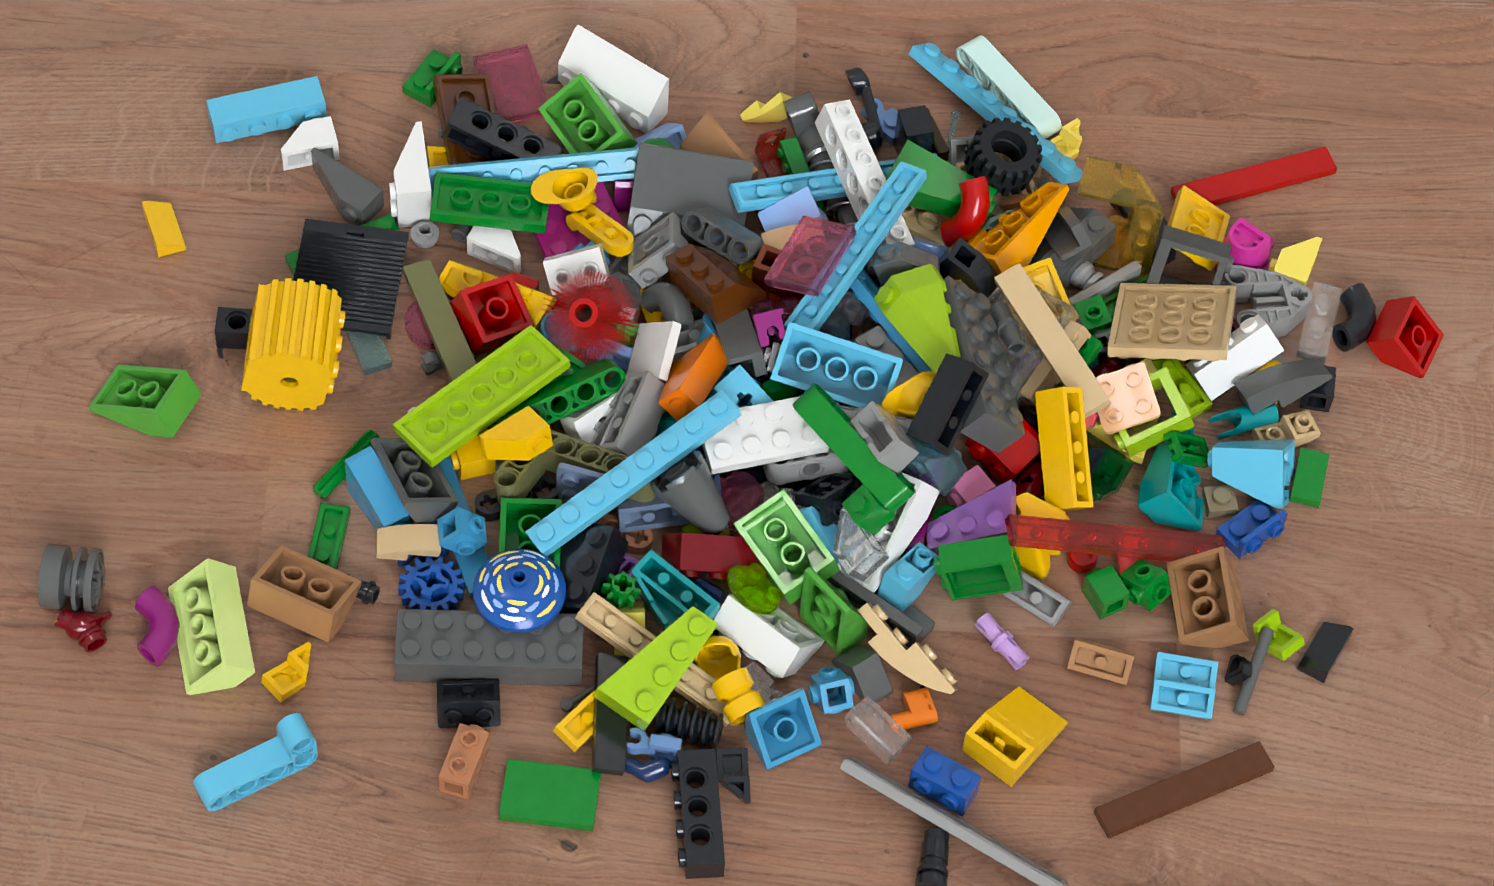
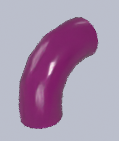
M152 585L142 592L135 604L136 611L147 619L149 625L148 632L137 644V649L149 663L158 667L167 659L177 643L180 622L174 604L159 588Z

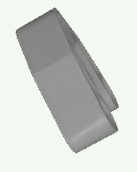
M1232 265L1230 273H1224L1222 279L1226 281L1225 285L1237 286L1236 303H1253V309L1242 310L1238 313L1236 322L1239 327L1244 320L1255 317L1258 314L1267 323L1275 337L1280 338L1291 332L1307 315L1312 292L1306 286L1281 273Z

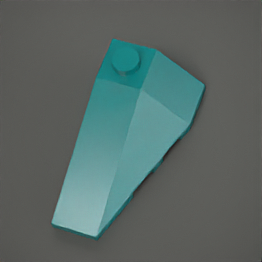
M1174 411L1171 413L1170 418L1176 416ZM1194 428L1182 432L1195 435ZM1165 440L1157 445L1141 481L1138 506L1141 512L1147 514L1155 524L1194 531L1201 530L1204 502L1202 498H1198L1196 488L1197 485L1201 484L1200 475L1196 473L1194 466L1172 462L1171 456L1175 455V452L1169 451L1167 447L1172 442Z

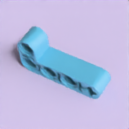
M300 713L290 714L279 721L276 727V737L200 773L193 780V786L208 811L220 810L315 762L318 757L317 742Z

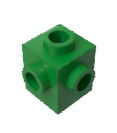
M1101 294L1073 303L1074 314L1078 323L1083 325L1091 335L1097 331L1112 327L1114 311L1112 308L1107 309Z
M1142 558L1138 559L1119 575L1130 592L1129 600L1134 605H1140L1149 611L1171 595L1167 572L1162 567L1154 566Z

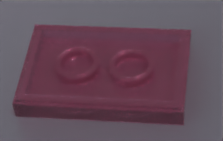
M527 44L474 56V65L477 73L489 74L497 114L513 123L543 116L538 108L548 100Z
M802 216L764 278L766 286L818 297L855 237V226Z

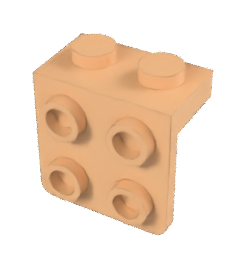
M1144 361L1138 364H1130L1123 369L1096 377L1111 402L1110 405L1098 411L1103 430L1106 434H1113L1160 417L1161 410Z

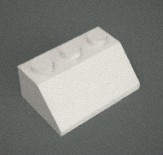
M755 588L728 595L714 618V621L718 623L715 629L718 630L719 636L730 638L742 648V653L745 656L761 662L766 666V671L777 678L794 675L825 641Z

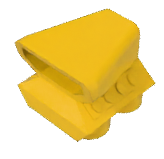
M1028 492L1016 496V537H1013L1012 540L1018 553L1022 570L1039 580H1043L1047 577L1050 570V555H1060L1062 545L1067 539L1065 532L1070 525V519L1065 511Z

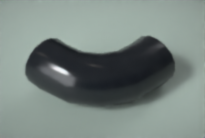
M1357 283L1349 287L1339 298L1347 311V319L1333 327L1332 337L1336 346L1343 352L1352 350L1365 342L1376 323V306L1363 283Z

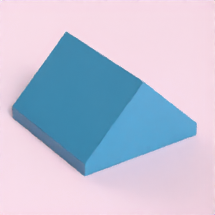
M803 688L746 713L744 734L767 770L822 745Z

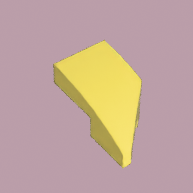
M779 92L766 104L756 100L740 114L741 119L744 122L753 123L781 122L787 118L783 101L793 97Z
M1078 118L1064 125L1059 135L1049 140L1056 145V149L1073 160L1078 156L1082 143V136L1079 133L1081 123Z

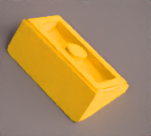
M142 201L143 213L158 258L187 250L171 203Z

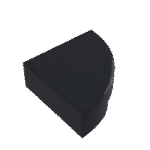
M1238 654L1230 657L1225 675V682L1235 686L1252 675L1251 662Z

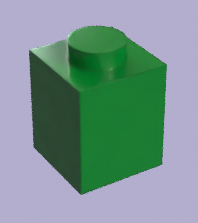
M864 485L859 487L842 503L856 526L874 535L896 516V513L888 511Z
M1112 565L1103 569L1095 568L1085 576L1082 592L1100 620L1126 609L1130 592Z

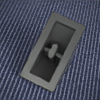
M856 645L832 659V663L836 668H840L847 676L852 678L855 693L867 708L892 694L893 689L877 652Z

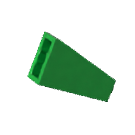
M907 140L888 173L886 181L901 161L926 170L927 179L908 206L952 218L959 211L962 202L958 184L975 177ZM989 186L990 207L987 215L988 218L997 204L993 201L997 190Z

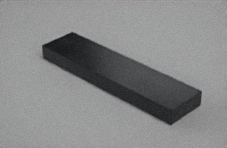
M604 653L597 654L595 660L594 693L601 684L628 662V657ZM595 697L592 772L622 776L625 772L627 719Z

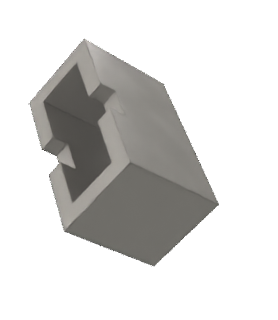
M871 401L851 420L860 436L868 443L867 446L876 459L896 473L904 469L920 453L893 414L874 401Z

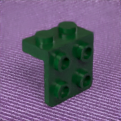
M1086 431L1088 437L1106 448L1095 474L1090 475L1093 501H1101L1119 491L1135 462Z

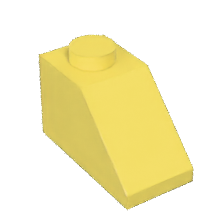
M1315 237L1281 249L1278 260L1272 258L1268 271L1281 273L1306 286L1322 238Z

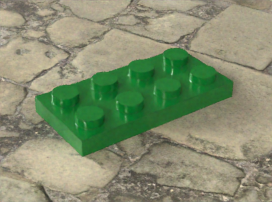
M436 172L430 221L545 234L549 204H543L534 199L531 194L533 183Z

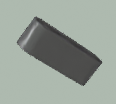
M702 207L688 211L681 220L682 229L688 236L736 264L756 260L764 244L759 235L711 207Z

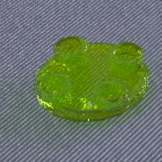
M751 563L750 566L735 565L729 570L727 575L728 586L734 597L752 612L761 615L773 613L777 609L778 604L783 600V594L765 576V569L758 563Z

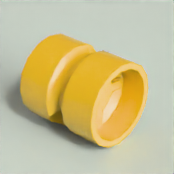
M747 668L732 671L711 685L718 701L725 703L723 711L731 726L745 722L746 713L765 704L759 691L751 689L754 682Z

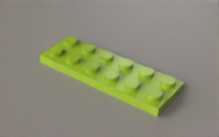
M530 325L393 423V430L433 468L569 369L570 360L538 330Z

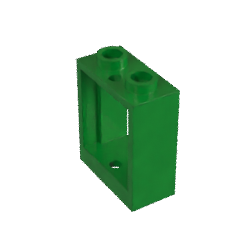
M1011 534L938 545L939 557L934 558L935 571L937 576H940L942 589L948 590L952 601L1023 590L1021 562Z

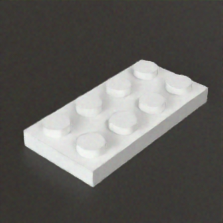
M799 397L739 408L742 416L702 444L711 474L828 452L829 447L793 408L792 404Z

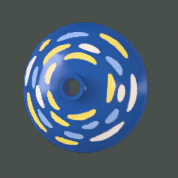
M511 549L492 556L480 567L473 583L474 603L481 616L491 625L509 632H529L544 627L559 614L566 597V583L560 568L549 557L528 549ZM523 578L524 580L521 582H517L514 579Z

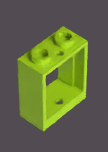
M1167 367L1150 374L1149 378L1153 390L1162 386L1176 416L1132 437H1129L1126 429L1114 433L1113 436L1120 450L1126 448L1130 457L1165 441L1164 434L1170 431L1182 433L1195 427L1192 417Z

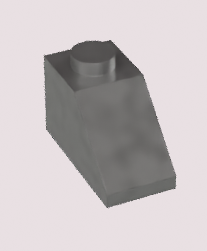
M903 242L882 245L873 254V268L881 287L884 286L892 275L927 264L934 265L940 273V260L938 256Z

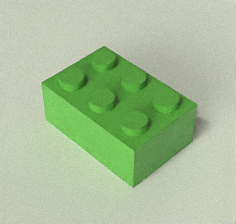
M582 73L577 75L538 108L570 154L633 148L638 144L596 85Z

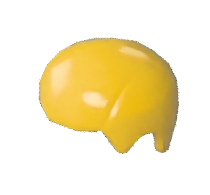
M711 636L694 661L699 668L718 680L724 675L740 669L741 654L737 644L730 638Z

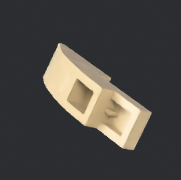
M866 603L857 610L877 634L868 643L892 667L908 678L933 690L947 694H953L958 690L954 686L957 679L946 667L941 670L934 660L938 657L928 644L925 643L921 646L919 642H916L909 649L905 646L909 642L908 639L897 627L892 630L885 620L889 617L879 604L872 606L871 603Z

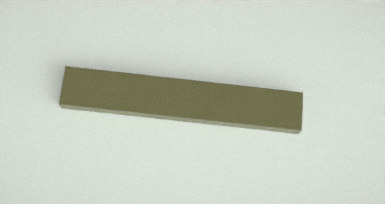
M428 259L403 266V275L451 383L476 365L475 359L431 260Z

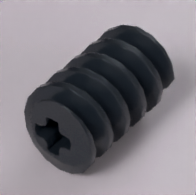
M673 697L668 705H662L656 721L655 733H661L664 728L666 734L674 735L677 731V738L682 739V741L689 735V744L693 746L701 739V748L707 749L713 742V749L716 751L724 727L723 713H720L715 720L712 719L711 709H708L703 716H700V706L696 705L692 712H688V702L685 701L680 708H676V698Z

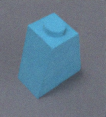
M371 446L345 459L347 492L376 530L388 526L411 524V516L401 503L388 475Z

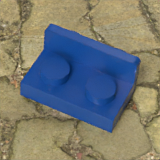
M1256 500L1219 526L1215 535L1240 559L1247 553L1254 554L1268 538L1275 539L1285 529L1284 524L1288 514L1284 510L1276 513L1268 504Z

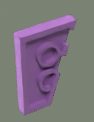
M1011 479L928 523L927 548L939 554L938 545L1011 534L1012 538L1016 537V484Z

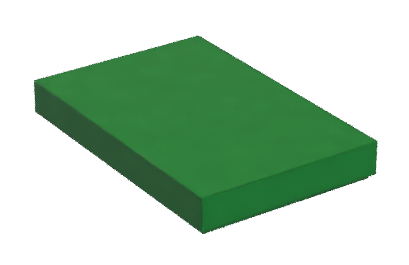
M508 759L499 809V820L593 831L601 773L592 772V769Z

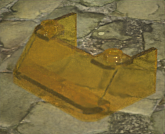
M1087 155L1077 195L1129 207L1127 219L1119 215L1107 217L1117 225L1114 244L1093 263V266L1117 271L1136 260L1142 266L1140 276H1144L1151 267L1164 207L1141 171L1135 166Z

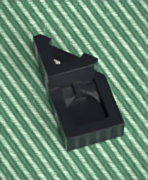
M716 748L718 782L742 802L750 804L748 748Z

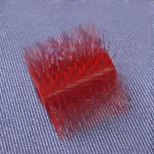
M587 270V287L586 283L582 281L583 275L579 279L580 274L578 273L577 278L575 276L574 279L576 285H573L571 281L568 284L566 281L568 287L572 288L570 291H565L558 285L556 286L561 291L563 290L564 294L551 289L563 299L556 296L553 297L570 307L560 303L557 304L569 309L546 305L557 310H550L555 315L542 316L553 317L547 320L557 322H550L553 323L550 325H553L551 329L558 330L556 333L559 332L555 338L559 336L558 339L560 341L557 345L562 342L559 346L560 348L563 345V347L566 346L568 349L572 343L568 355L571 354V356L574 355L576 357L575 355L580 347L577 358H580L579 355L583 347L580 358L582 360L586 347L583 359L585 361L589 347L587 361H589L591 356V362L593 357L594 362H596L597 355L598 361L603 353L604 359L606 354L608 356L609 351L607 347L609 348L610 346L612 351L613 349L618 350L614 344H611L613 341H618L621 344L619 341L621 339L627 340L630 343L620 333L629 337L632 336L612 325L623 329L626 328L613 323L639 328L626 322H632L627 316H641L627 313H636L626 310L630 309L627 307H630L628 305L632 304L626 302L630 300L628 294L624 293L621 296H616L624 286H620L621 284L617 283L618 279L615 281L616 283L612 289L611 286L608 288V285L605 288L606 282L603 285V281L607 274H604L601 285L599 280L597 286L600 272L596 274V271H594L592 277V270L590 274L589 270ZM588 276L590 279V288L588 285ZM575 344V347L578 345L577 350L575 351V353L573 354L574 349H573V351L570 353L571 348L573 347V345ZM593 345L595 347V356L593 353Z

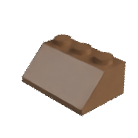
M710 113L702 117L680 144V149L749 160ZM753 166L751 180H757L758 169Z
M280 545L251 578L247 606L329 643L343 626L362 581Z
M1224 546L1166 563L1179 642L1182 645L1221 649L1249 641L1236 564Z

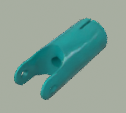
M1275 403L1254 415L1244 405L1214 415L1209 419V422L1229 420L1235 425L1236 428L1217 436L1218 440L1252 431L1254 428L1277 423L1279 413Z

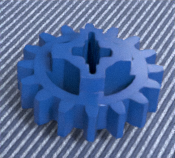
M427 556L426 562L423 563L416 558L415 567L406 565L405 574H400L399 576L400 585H398V593L401 596V603L403 606L409 605V609L448 610V608L457 610L458 600L464 599L465 580L462 579L461 569L454 570L453 561L448 562L446 565L443 564L442 556H439L437 561H432V558Z

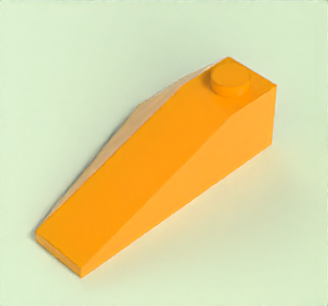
M1047 182L1020 202L1021 208L1008 215L1006 213L1002 214L997 218L999 224L987 232L985 229L980 230L967 243L984 255L997 275L1018 263L1022 267L1028 266L1069 191L1068 185Z

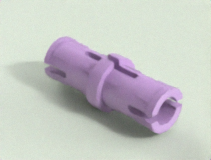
M990 613L984 614L977 620L975 627L992 644L991 648L995 652L999 651L1015 670L1020 669L1027 663L1030 656L1013 640L1012 633L1005 631Z

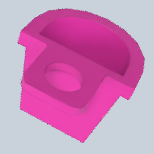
M1240 217L1232 225L1228 234H1225L1223 243L1231 245L1230 256L1234 257L1233 265L1268 271L1270 266V249L1274 246V239Z

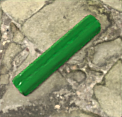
M371 429L367 430L313 485V492L322 499L326 498L346 478L345 459L369 446L373 448L370 442L372 438H380L379 435Z

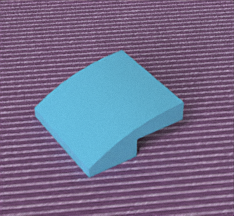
M1157 652L1150 710L1212 720L1219 662Z

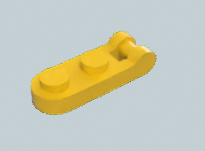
M590 204L579 213L573 212L566 216V223L572 231L578 230L595 244L601 243L603 250L609 254L623 257L633 251V234L593 204Z

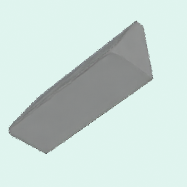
M1022 570L1023 590L1007 592L1003 595L1055 627L1070 608L1073 601Z

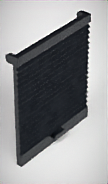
M305 219L293 281L304 279L303 282L309 283L311 280L315 281L316 285L321 286V284L327 285V289L332 291L333 288L338 291L337 295L342 298L340 310L345 311L342 331L386 336L390 340L409 232Z

